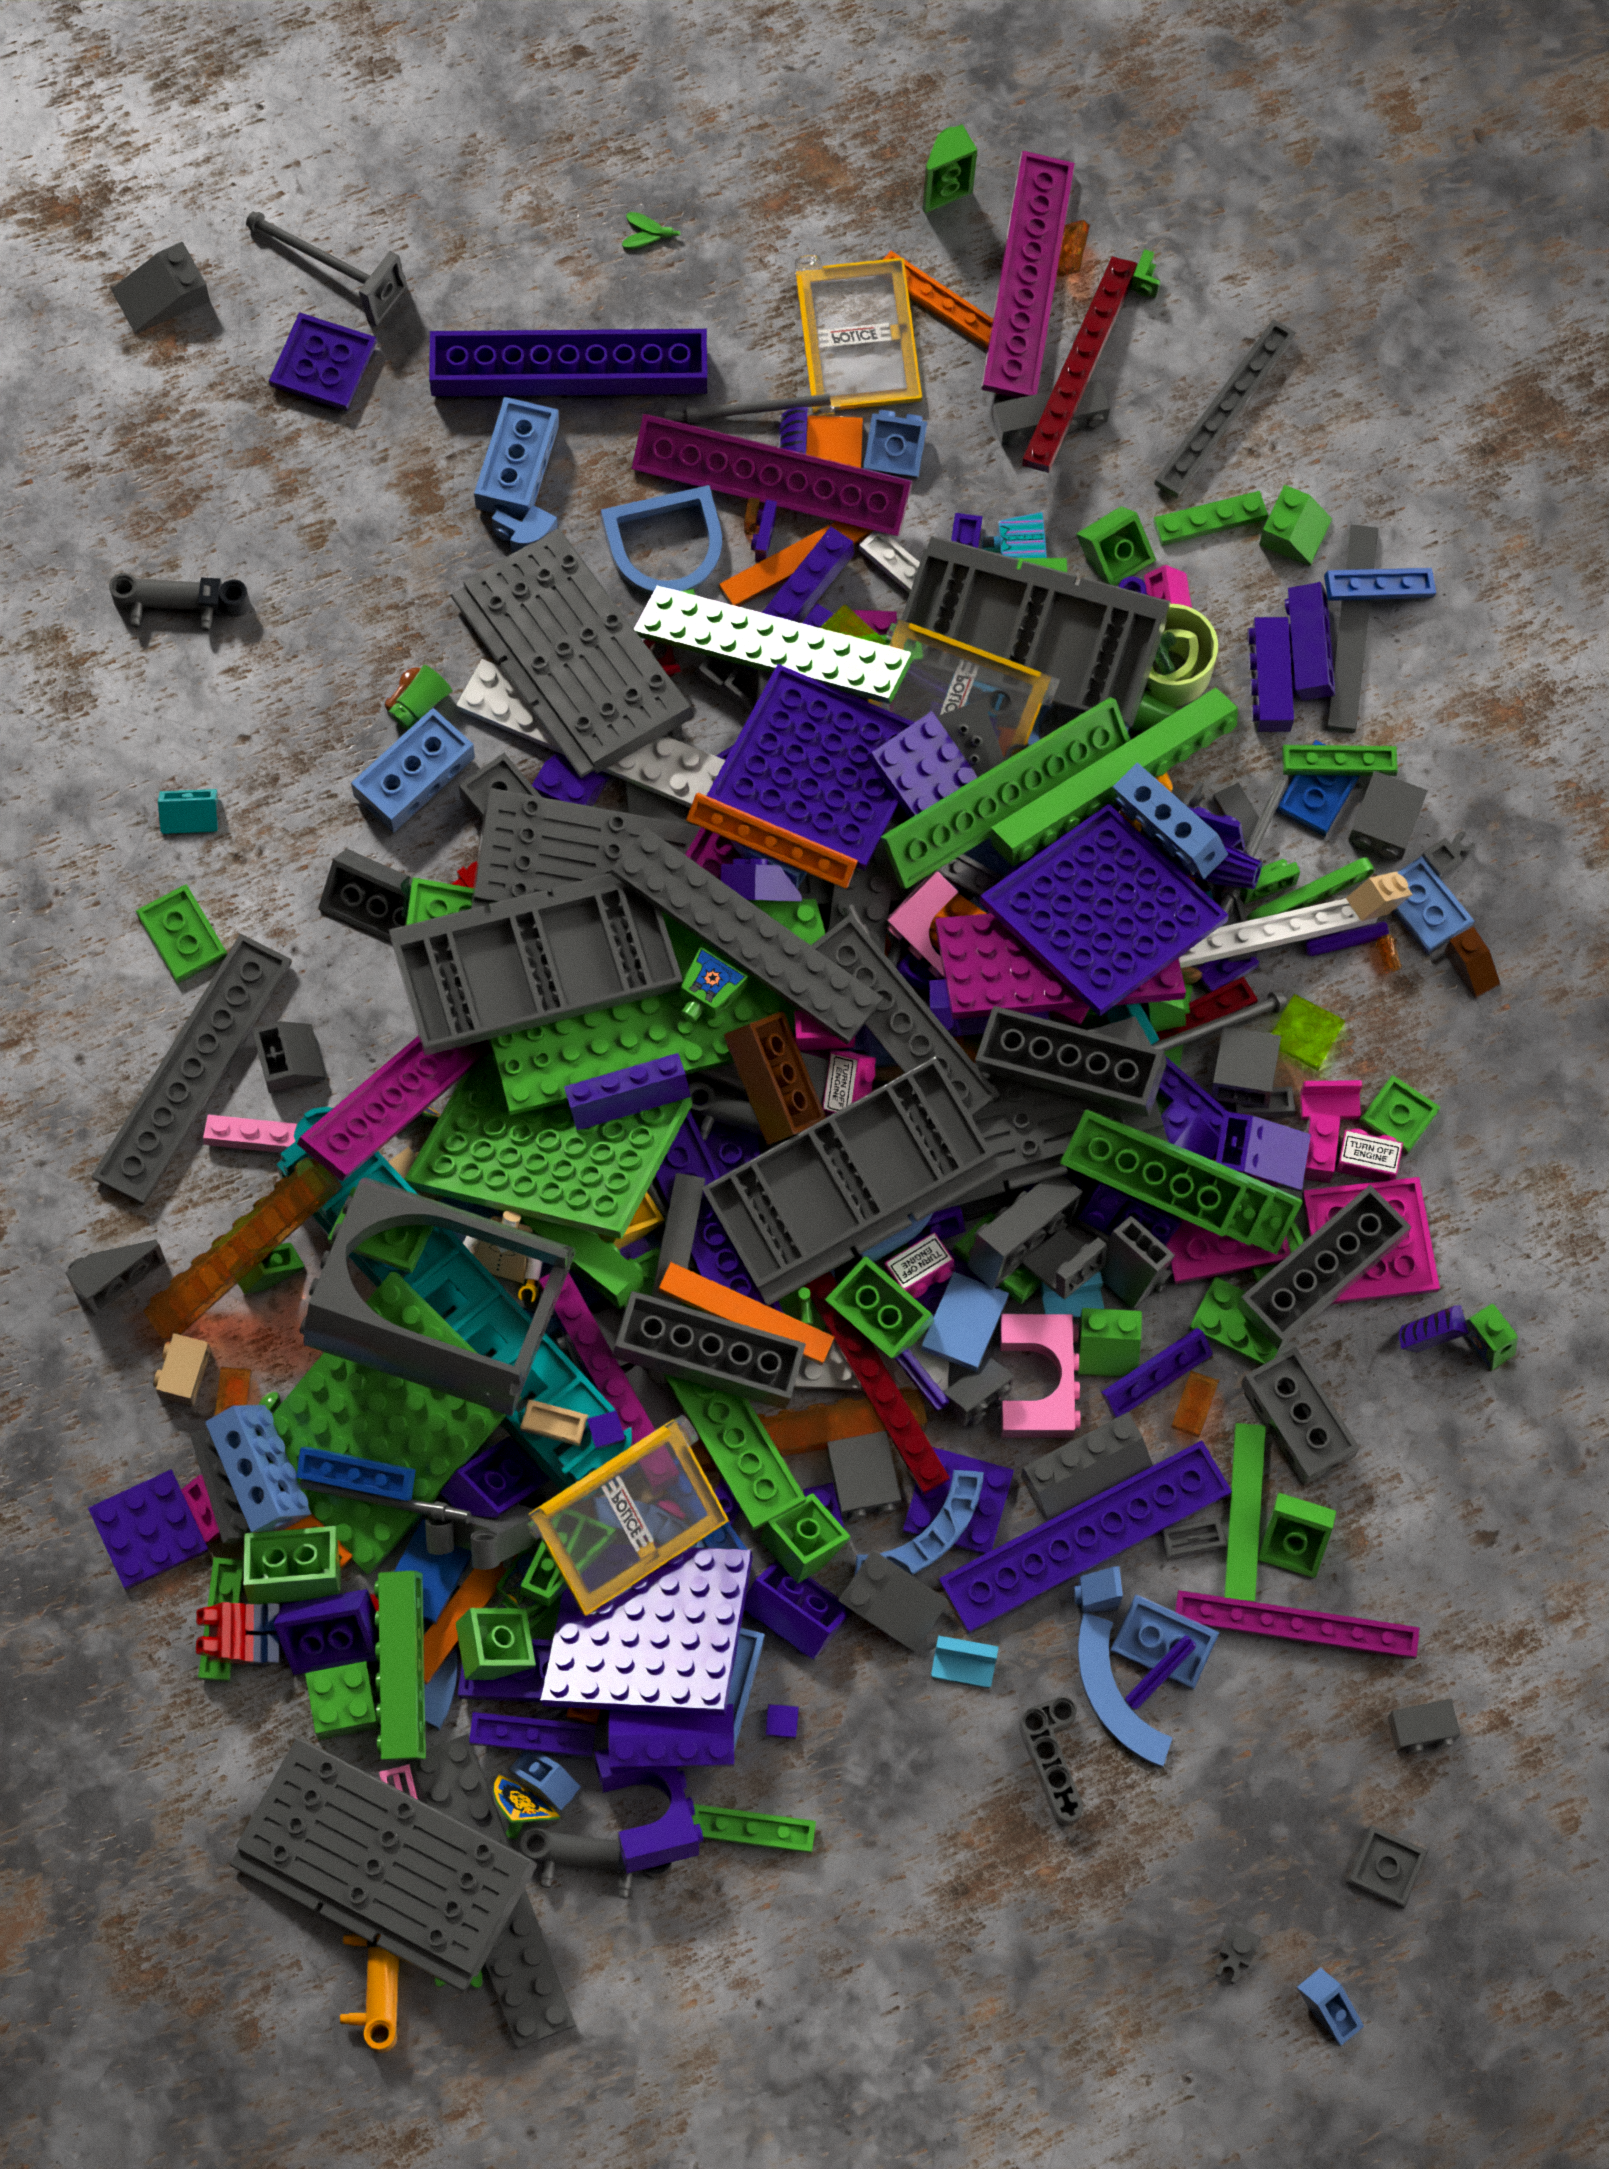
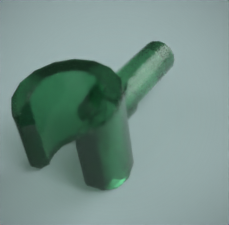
M410 875L400 885L401 891L405 894L401 915L403 918H407L411 888L409 884Z

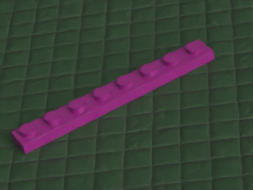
M1181 1590L1177 1592L1175 1612L1209 1628L1413 1660L1417 1657L1420 1627Z

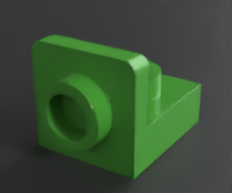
M1144 249L1133 275L1130 289L1136 291L1141 296L1156 298L1161 281L1153 278L1156 264L1152 263L1155 253Z

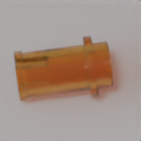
M1392 934L1377 938L1375 948L1380 951L1384 972L1390 973V969L1392 972L1402 969L1403 966L1396 947L1398 940L1394 939Z

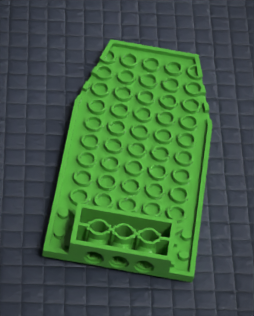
M802 899V902L748 900L809 945H812L826 934L816 899ZM661 911L683 982L700 947L748 976L746 989L717 1018H711L702 1012L695 1023L686 1020L680 1013L687 1004L680 997V989L488 1039L509 1115H514L568 1102L564 1086L679 1053L685 1074L735 1063L723 1034L784 1011L794 1035L796 1034L794 1013L799 1010Z

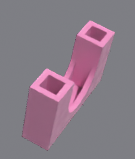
M936 870L886 920L890 923L887 929L898 940L904 937L911 944L907 949L919 961L924 957L931 964L928 970L938 980L945 979L941 956L936 953L931 945L929 928L934 916L958 891Z
M1001 1314L999 1322L1000 1351H1032L1041 1353L1055 1364L1060 1377L1058 1388L1044 1399L1037 1401H1002L1001 1438H1073L1075 1429H1080V1411L1075 1410V1400L1080 1398V1383L1074 1382V1371H1079V1353H1074L1073 1342H1078L1079 1329L1078 1324H1073V1314Z

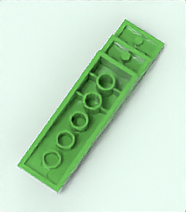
M1086 1109L1060 1161V1164L1222 1237L1225 1234L1249 1246L1252 1243L1276 1255L1302 1205V1199L1182 1147Z

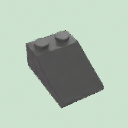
M183 241L156 253L111 289L135 334L210 301L207 284Z
M155 1239L91 1253L85 1258H77L69 1265V1270L65 1273L75 1293L93 1315L96 1316L158 1269L166 1260L160 1244Z
M874 1549L838 1600L914 1652H916L949 1603V1600Z

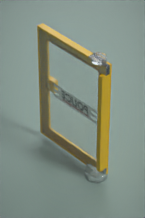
M804 255L797 258L794 262L810 396L830 394L831 405L812 407V412H818L819 416H833L836 410L922 402L904 258L822 266V260L817 255Z
M899 619L897 624L891 622L886 639L891 640L890 647L912 652L913 661L891 704L869 699L868 702L916 722L931 711H933L935 716H939L985 699L994 690H1004L1012 698L1011 709L1004 715L997 716L988 712L1002 754L1005 757L1006 751L1012 745L1023 744L1026 746L1041 705H1051L1060 679ZM994 695L991 699V706L996 711H1002L1007 706V700L1003 695ZM1017 748L1013 750L1010 755V758L1016 755L1017 753L1021 752L1023 749Z
M683 1415L675 1420L672 1419L528 1514L532 1520L527 1523L529 1531L535 1539L541 1537L577 1605L585 1616L729 1521L690 1447L699 1439L695 1429Z

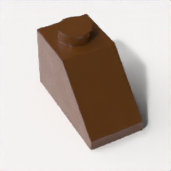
M1474 926L1449 940L1444 953L1475 999L1500 986L1501 983L1490 950Z

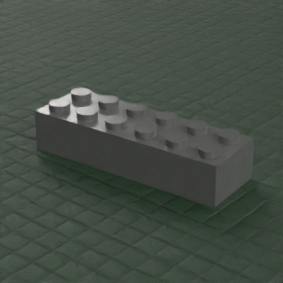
M997 1006L992 1008L975 1059L981 1072L1147 1117L1150 1116L1167 1064L1163 1050Z
M1369 1185L1240 1298L1237 1308L1279 1350L1405 1240L1411 1226Z
M632 1291L626 1305L611 1358L785 1410L792 1397L806 1344Z

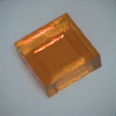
M750 497L748 499L744 519L745 535L753 536L756 532L760 498Z

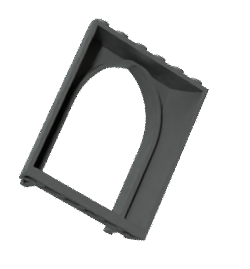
M367 1177L361 1179L353 1197L348 1196L344 1204L343 1214L346 1215L342 1224L337 1223L331 1239L334 1241L331 1251L326 1250L320 1264V1268L323 1270L320 1278H314L311 1284L309 1295L312 1297L308 1305L307 1315L304 1317L299 1333L304 1334V1345L513 1416L576 1254L575 1248ZM406 1225H430L445 1228L554 1266L516 1363L512 1366L415 1333L385 1320L375 1313L359 1296L348 1273L347 1257L362 1242L382 1231Z

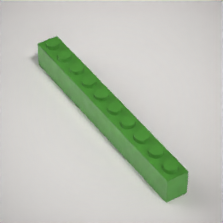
M1215 687L992 826L991 846L1012 866L1017 865L1021 861L1028 860L1034 853L1052 845L1056 839L1070 832L1107 804H1117L1118 802L1115 799L1118 796L1113 786L1137 762L1153 777L1161 776L1177 763L1186 761L1196 751L1208 747L1220 736L1233 731L1237 726L1238 707Z

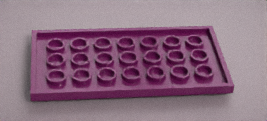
M991 913L936 918L935 928L952 1020L990 1016L993 1006L1019 1013L1090 1008ZM1179 958L1116 1005L1185 999L1186 990Z

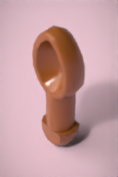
M414 667L402 674L399 687L385 701V708L388 711L396 704V700L407 689L421 668Z

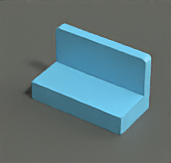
M1101 1272L1093 1275L1065 1300L1042 1282L1040 1293L1044 1314H1073V1319L1080 1318L1082 1308L1104 1309L1101 1294L1103 1284Z
M938 1636L931 1677L990 1688L999 1647Z

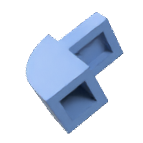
M532 505L522 522L499 510L492 517L494 533L502 540H510L511 553L517 552L558 528L557 517Z

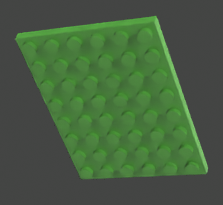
M490 1052L461 1078L404 1180L416 1190L502 1211L511 1210L523 1216L622 1239L692 1107L691 1097L577 1131L568 1102L509 1115L505 1096L502 1095L492 1053Z
M396 1271L390 1272L365 1302L375 1313L394 1325L477 1353ZM326 1352L320 1356L272 1414L277 1434L285 1444V1453L290 1464L295 1468L296 1473L300 1448L305 1446L416 1469L412 1499L432 1503L438 1497L456 1470L467 1463L507 1416L498 1411ZM296 1478L300 1486L301 1478ZM301 1488V1491L304 1492L308 1499L310 1512L325 1527L336 1526L338 1540L353 1555L352 1559L367 1574L374 1572L422 1515L420 1513Z

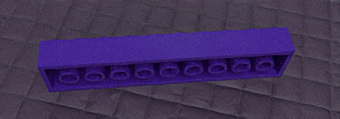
M707 328L430 331L429 382L431 396L707 394Z

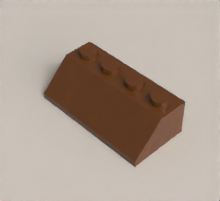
M784 1011L723 1034L728 1050L737 1067L738 1075L749 1097L750 1105L755 1112L761 1132L768 1145L800 1133L826 1118Z

